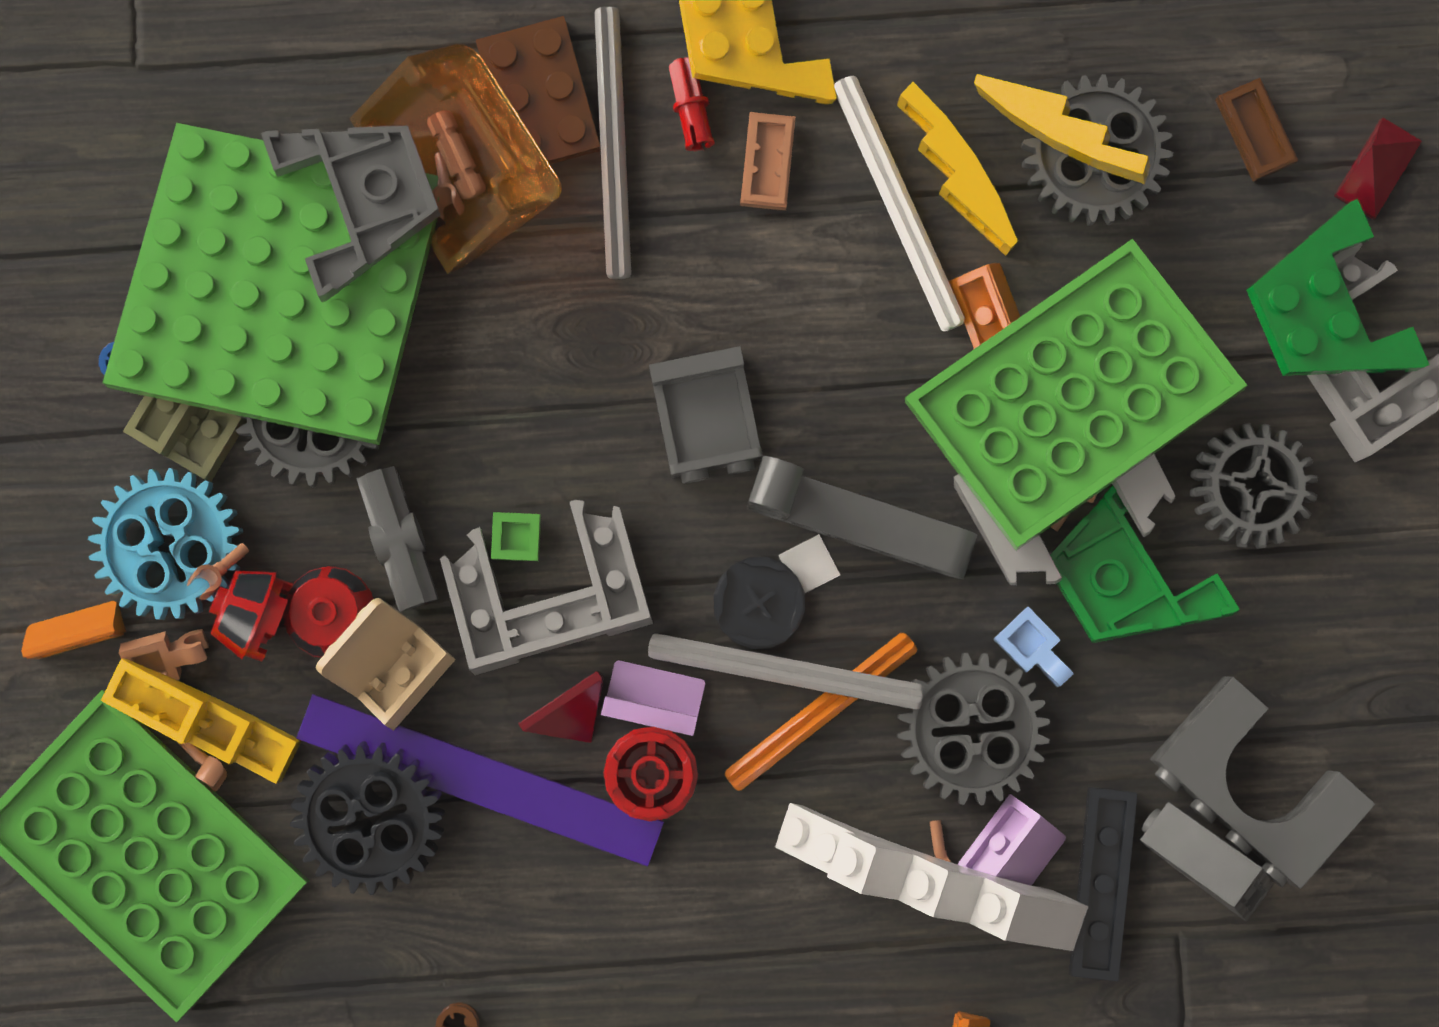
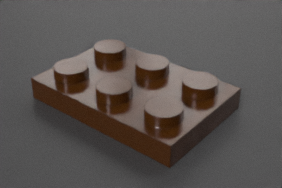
M564 16L476 39L513 175L601 151Z

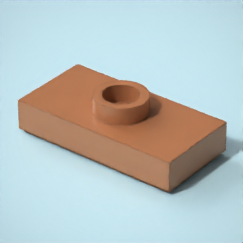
M750 112L740 206L786 210L795 116Z

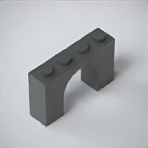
M1222 677L1150 758L1159 767L1155 775L1174 792H1177L1180 788L1187 792L1194 799L1190 807L1208 823L1212 824L1217 819L1226 827L1229 833L1225 838L1241 853L1247 856L1252 851L1264 862L1261 868H1263L1274 883L1280 887L1288 883L1301 889L1373 808L1375 803L1343 774L1327 770L1302 800L1285 815L1270 820H1256L1245 814L1235 804L1228 791L1226 782L1227 763L1235 746L1269 708L1234 677Z

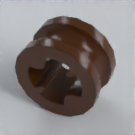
M457 1002L443 1009L435 1027H451L445 1023L446 1017L450 1015L454 1019L457 1013L466 1016L464 1024L468 1027H479L480 1021L479 1015L473 1007L466 1003Z

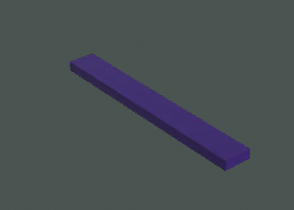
M312 694L296 739L337 754L338 750L347 744L353 754L356 755L357 747L362 741L367 742L370 753L373 754L382 742L386 743L387 756L391 758L397 751L403 749V764L408 766L411 762L418 759L420 764L415 774L418 777L427 774L433 775V778L427 785L428 787L647 867L664 823L662 820L649 822L632 818L617 808L613 802L410 728L398 725L393 731L374 715L316 694Z

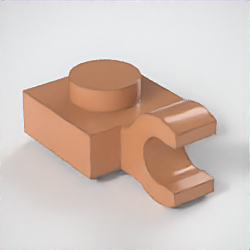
M203 629L188 632L170 643L165 631L121 643L119 655L121 659H128L175 680H179L182 671L180 666L197 664L207 660L204 649L209 648V643Z

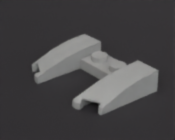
M1362 244L1346 249L1334 256L1352 300L1398 271L1395 265L1388 260L1383 262L1378 270H1375L1354 257ZM1439 354L1428 360L1429 366L1418 371H1410L1381 391H1378L1366 371L1307 375L1336 420L1331 422L1330 426L1354 462L1371 456L1439 411Z
M1155 454L1112 483L1143 537L1149 535L1155 527V523L1148 516L1160 499L1164 497L1170 503L1175 499V494ZM960 475L954 476L955 490L1010 585H1016L1017 572H1046V584H1056L1061 581L1062 577L1040 535L1016 551Z
M570 501L593 586L508 611L504 609L480 527L473 529L467 534L468 538L475 545L454 564L445 555L440 558L468 667L474 675L519 663L521 658L603 634L612 636L653 624L619 507L613 506L612 518L585 514V501Z

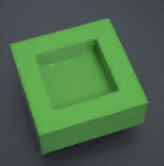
M493 512L491 559L539 562L541 515Z

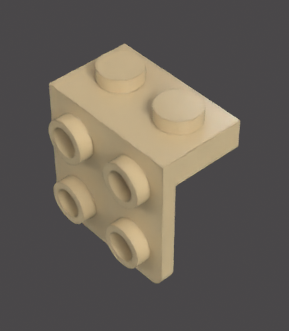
M375 598L357 614L356 619L337 641L327 648L324 656L318 661L316 670L326 679L357 697L385 726L394 731L456 659L422 627L381 598Z

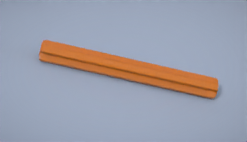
M899 633L852 671L886 677L913 656L918 649L906 633ZM824 692L726 769L725 777L737 791L743 790L858 698Z

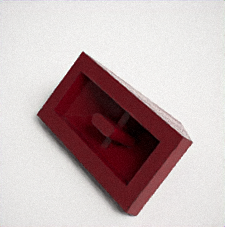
M1382 117L1334 197L1346 204L1358 199L1364 214L1374 220L1422 141Z
M600 671L594 672L519 722V726L524 732L591 743L604 677Z

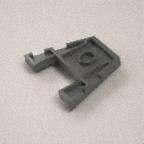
M408 125L348 128V131L320 132L319 129H302V133L280 134L279 130L261 133L277 177L322 161L324 162L348 229L351 242L305 258L321 302L329 300L441 215Z

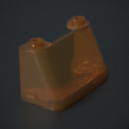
M454 44L408 56L349 118L354 127L408 125L425 173L437 175L435 154L440 152L436 144L439 139L437 136H432L427 125V119L439 111L446 110L452 112L458 128L455 130L458 134H462L476 164V168L473 170L476 174L480 173L486 189L475 198L462 199L465 209L461 215L458 214L453 203L447 205L443 210V220L446 224L439 227L433 233L431 244L436 257L447 274L464 268L548 208L560 197L562 191L561 182L484 60L475 50L463 44ZM449 173L451 184L456 188L454 183L457 181V178L455 176L451 177Z

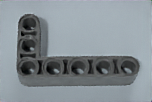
M763 456L747 509L922 568L964 580L978 537L977 534L803 476L804 468L777 458Z

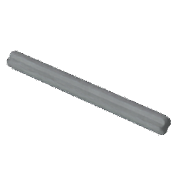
M600 7L594 13L606 274L610 279H626L631 276L620 14L616 7Z
M653 634L648 647V656L657 660L910 709H920L924 696V687L918 683L662 634Z

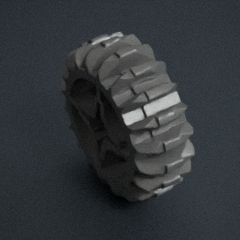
M1245 423L1241 425L1240 437L1233 428H1228L1223 431L1225 443L1216 437L1207 442L1209 449L1214 455L1201 452L1196 457L1198 462L1206 467V470L1195 469L1190 474V477L1194 480L1203 481V487L1190 490L1191 497L1203 496L1205 504L1199 505L1194 509L1195 513L1201 515L1210 511L1213 517L1206 522L1205 528L1213 530L1222 524L1223 528L1219 539L1223 542L1229 541L1237 532L1236 543L1239 548L1247 547L1251 537L1257 549L1266 548L1268 536L1274 544L1283 543L1285 541L1283 529L1290 534H1296L1300 531L1299 524L1294 517L1306 520L1311 516V512L1301 505L1302 502L1311 503L1317 500V494L1305 491L1306 485L1318 482V477L1313 474L1305 476L1303 468L1313 463V459L1311 457L1297 459L1295 455L1303 447L1299 441L1294 442L1288 447L1284 446L1288 438V432L1285 430L1277 432L1273 439H1271V427L1269 424L1260 425L1255 435L1251 423ZM1253 449L1252 457L1246 460L1245 468L1241 473L1221 472L1227 459L1237 450ZM1267 454L1279 463L1284 471L1287 483L1277 480L1270 471L1271 459L1267 458ZM1256 476L1258 478L1256 483L1261 482L1262 488L1268 489V491H1262L1251 496L1249 494L1251 489L1246 490L1245 484L1239 483V481H1245ZM1219 486L1236 497L1237 513L1240 514V519L1232 514L1224 504ZM1279 498L1285 500L1282 509L1273 519L1264 524H1254L1256 513L1261 512L1262 505L1266 499L1274 500Z

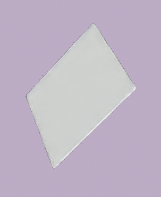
M819 534L778 555L781 562L798 577L805 593L840 576Z

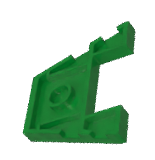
M1358 199L1349 202L1341 208L1332 218L1320 226L1304 242L1246 290L1283 376L1340 374L1342 372L1357 371L1381 373L1387 370H1405V372L1418 371L1430 365L1414 327L1374 342L1369 341L1333 257V254L1365 243L1374 237Z
M1114 486L1106 492L1099 503L1078 523L1050 555L1062 577L1061 581L1056 584L1092 643L1229 617L1240 610L1218 574L1209 577L1178 596H1173L1126 520L1125 516L1129 512Z

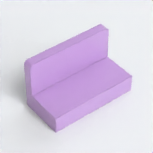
M618 660L614 663L608 694L605 696L601 715L693 736L705 682L702 679Z
M1009 794L957 865L996 877L1032 885L1064 843L1066 836L1041 815Z

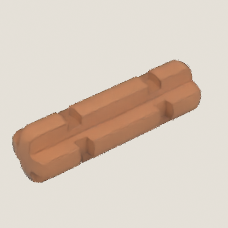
M443 110L433 114L427 119V125L432 136H437L439 139L436 144L451 177L455 176L457 178L454 184L460 197L468 200L479 196L485 191L486 186L480 173L476 174L473 170L476 168V164L462 134H458L455 130L458 128L452 112Z

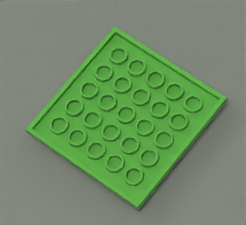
M176 123L103 384L107 388L380 445L438 217L329 300L321 302L305 258L351 242L324 162L322 161L277 177L263 140ZM426 173L431 190L438 186V176Z

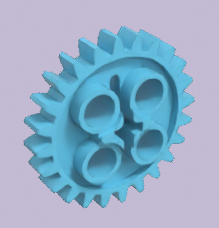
M168 468L164 481H162L159 472L154 469L148 471V483L146 484L139 476H130L132 490L128 491L116 485L114 490L119 498L117 503L106 500L101 502L102 506L109 512L107 518L93 517L92 519L96 525L103 529L102 534L88 536L89 541L101 544V551L90 555L89 560L103 562L105 566L94 575L95 578H110L112 580L105 590L107 595L123 592L119 603L120 607L128 608L137 601L136 615L146 616L152 606L155 619L165 620L169 607L175 619L184 618L185 605H188L194 613L203 612L202 603L199 598L210 585L205 579L197 578L192 584L187 586L189 578L197 569L189 563L188 551L195 543L201 542L206 547L208 553L203 565L213 566L216 562L221 561L238 546L232 544L231 538L243 533L242 528L229 526L228 524L238 514L237 511L234 509L221 510L220 507L225 503L227 496L226 494L218 493L210 497L209 495L213 488L212 482L205 480L195 488L196 474L187 472L181 482H179L178 471L173 468ZM183 501L187 507V517L180 525L174 526L169 521V508L175 502ZM151 506L155 510L156 520L161 533L175 539V542L169 545V549L177 564L186 575L184 582H180L178 579L177 569L172 556L158 549L164 543V539L147 513V509ZM140 521L144 526L145 535L141 543L132 546L127 541L126 532L129 525ZM158 562L164 568L165 577L161 585L157 588H152L147 583L146 571L152 564ZM235 563L228 570L239 571L240 567ZM222 576L220 586L228 588L230 582L225 576ZM216 592L206 600L213 602Z

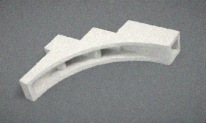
M789 804L775 846L828 873V878L860 894L899 900L935 918L970 923L1005 941L1073 951L1088 906L1054 890L996 877L929 856L846 825L803 805Z

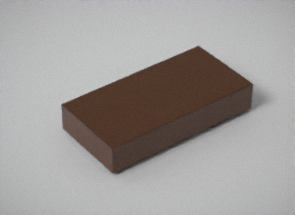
M1261 78L1221 94L1215 99L1253 182L1291 166L1298 161Z

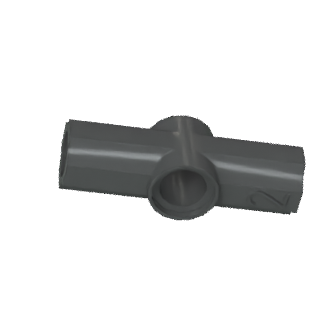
M392 466L379 469L356 478L371 526L368 527L370 539L380 565L385 566L390 581L389 584L399 611L413 609L438 600L435 585L424 552L427 551L424 536L415 513L410 512L406 493L403 490L397 468Z

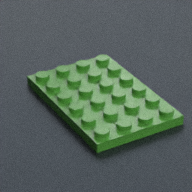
M1131 239L906 396L905 403L1017 551L1244 391L1247 384L1136 242Z
M101 690L0 798V856L177 1023L310 880L206 783L195 778L196 773L143 723L102 702L101 699L106 690Z

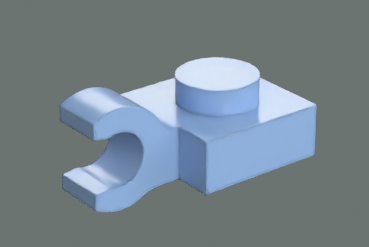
M1026 607L993 639L1025 673L1036 664L1056 687L1061 686L1074 674L1051 651L1060 639L1029 607Z

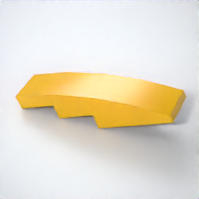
M979 74L976 75L974 84L979 95L1020 128L1052 148L1096 169L1145 184L1150 169L1149 157L1108 146L1110 140L1108 126L1069 117L1071 107L1067 96Z
M912 82L900 95L897 106L927 133L921 140L918 150L949 178L943 184L939 195L1006 256L1018 240L999 195L978 158L947 116Z
M125 658L120 660L101 699L102 702L180 744L190 743L228 764L236 762L275 784L282 782L302 741L220 699Z

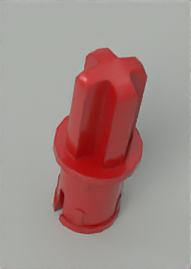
M689 57L676 59L669 65V71L676 98L673 110L680 116L685 149L687 151L704 150L702 143H705L706 148H710L715 144V141L712 137L706 111L709 99L702 94L700 80L692 78Z

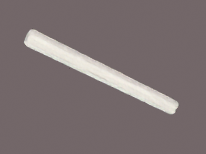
M845 77L834 84L836 97L941 330L949 331L957 328L965 320L957 299L857 77Z

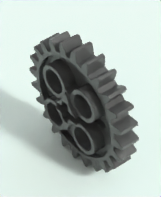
M1102 74L1096 87H1092L1090 80L1084 75L1079 81L1078 90H1075L1069 81H1065L1061 87V93L1063 96L1068 97L1071 107L1069 117H1077L1081 120L1108 126L1110 134L1108 146L1122 150H1135L1138 154L1149 157L1150 169L1145 184L1130 179L1125 185L1115 184L1109 179L1107 172L1066 155L1036 137L1026 139L1021 144V149L1033 153L1032 156L1024 159L1022 168L1036 170V173L1027 182L1028 185H1043L1044 189L1038 197L1040 202L1051 196L1056 200L1052 208L1053 214L1059 212L1064 206L1069 208V222H1073L1080 212L1085 213L1087 226H1092L1095 223L1098 214H1102L1107 226L1111 225L1115 220V211H1118L1127 220L1133 215L1131 203L1143 210L1149 204L1144 193L1156 196L1161 190L1158 183L1153 179L1164 180L1170 173L1169 170L1159 164L1167 162L1173 157V152L1161 148V145H1164L1172 138V133L1158 132L1157 129L1166 120V116L1152 117L1149 112L1154 107L1156 101L1153 99L1141 104L1138 101L1142 91L1141 87H1137L1130 94L1125 93V79L1123 78L1117 82L1114 88H1109L1107 77ZM1120 120L1127 123L1131 128V138L1120 139L1116 137L1111 130V122ZM1064 162L1076 163L1082 169L1083 178L1079 181L1068 180L1061 172V164Z
M236 415L247 420L246 424L236 429L237 434L245 437L252 436V439L244 446V450L249 454L261 451L255 464L260 468H264L274 462L271 476L277 480L288 470L289 483L293 486H297L302 475H306L308 485L312 488H316L319 475H324L327 482L334 485L336 480L335 471L340 469L350 478L353 476L349 463L355 460L366 466L368 462L362 454L364 448L371 450L379 449V446L376 444L339 437V442L334 449L321 451L317 446V438L320 433L308 430L306 449L300 452L298 446L304 436L305 429L294 427L292 434L287 439L276 440L272 435V428L275 423Z
M962 653L959 667H956L949 657L943 658L944 672L939 673L932 666H928L926 670L931 681L927 684L917 679L912 681V683H918L924 687V696L920 709H912L911 713L897 714L898 719L909 723V729L897 733V738L910 740L911 746L906 748L901 753V756L903 758L916 757L918 761L911 768V774L916 775L926 771L928 775L923 786L929 789L937 782L941 783L939 797L946 799L954 789L957 790L958 803L962 805L966 803L969 793H974L977 803L984 805L987 791H991L998 801H1002V786L1007 785L1012 790L1019 792L1020 786L1016 777L1021 774L1033 779L1034 774L1027 764L1030 760L1036 762L1044 761V758L1034 749L1036 744H1048L1050 741L1045 736L1037 734L1039 727L1050 724V719L1036 717L1035 711L1046 704L1045 700H1030L1028 696L1034 691L1036 684L1029 683L1020 686L1018 682L1023 674L1021 669H1016L1009 675L1005 674L1007 664L1005 659H1000L993 668H990L989 657L985 653L980 655L977 665H972L968 653ZM996 689L1005 698V708L999 715L992 717L983 710L982 699L988 691ZM945 694L954 696L959 704L957 716L949 721L941 720L935 711L937 700ZM973 715L976 722L984 724L1009 720L1014 722V727L1010 730L979 732L976 735V741L973 742L971 737L966 734L934 737L931 733L934 728L968 725L970 721L969 716ZM1002 736L1009 742L1010 754L1003 762L994 763L988 757L987 746L993 738ZM956 741L963 747L964 758L958 766L946 767L941 762L940 751L947 742Z

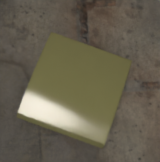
M144 396L123 432L202 479L212 482L239 437L236 429L246 424L247 420L229 413Z

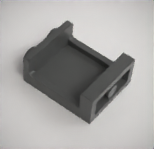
M741 346L649 365L672 478L681 477L682 483L687 484L709 479L710 470L727 467L728 475L755 469L754 461L762 460L763 453L759 443L745 376Z

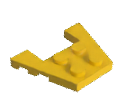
M679 0L692 78L746 89L755 87L776 91L777 95L794 98L796 95L816 99V103L832 104L837 99L830 59L789 64L783 63L772 0Z

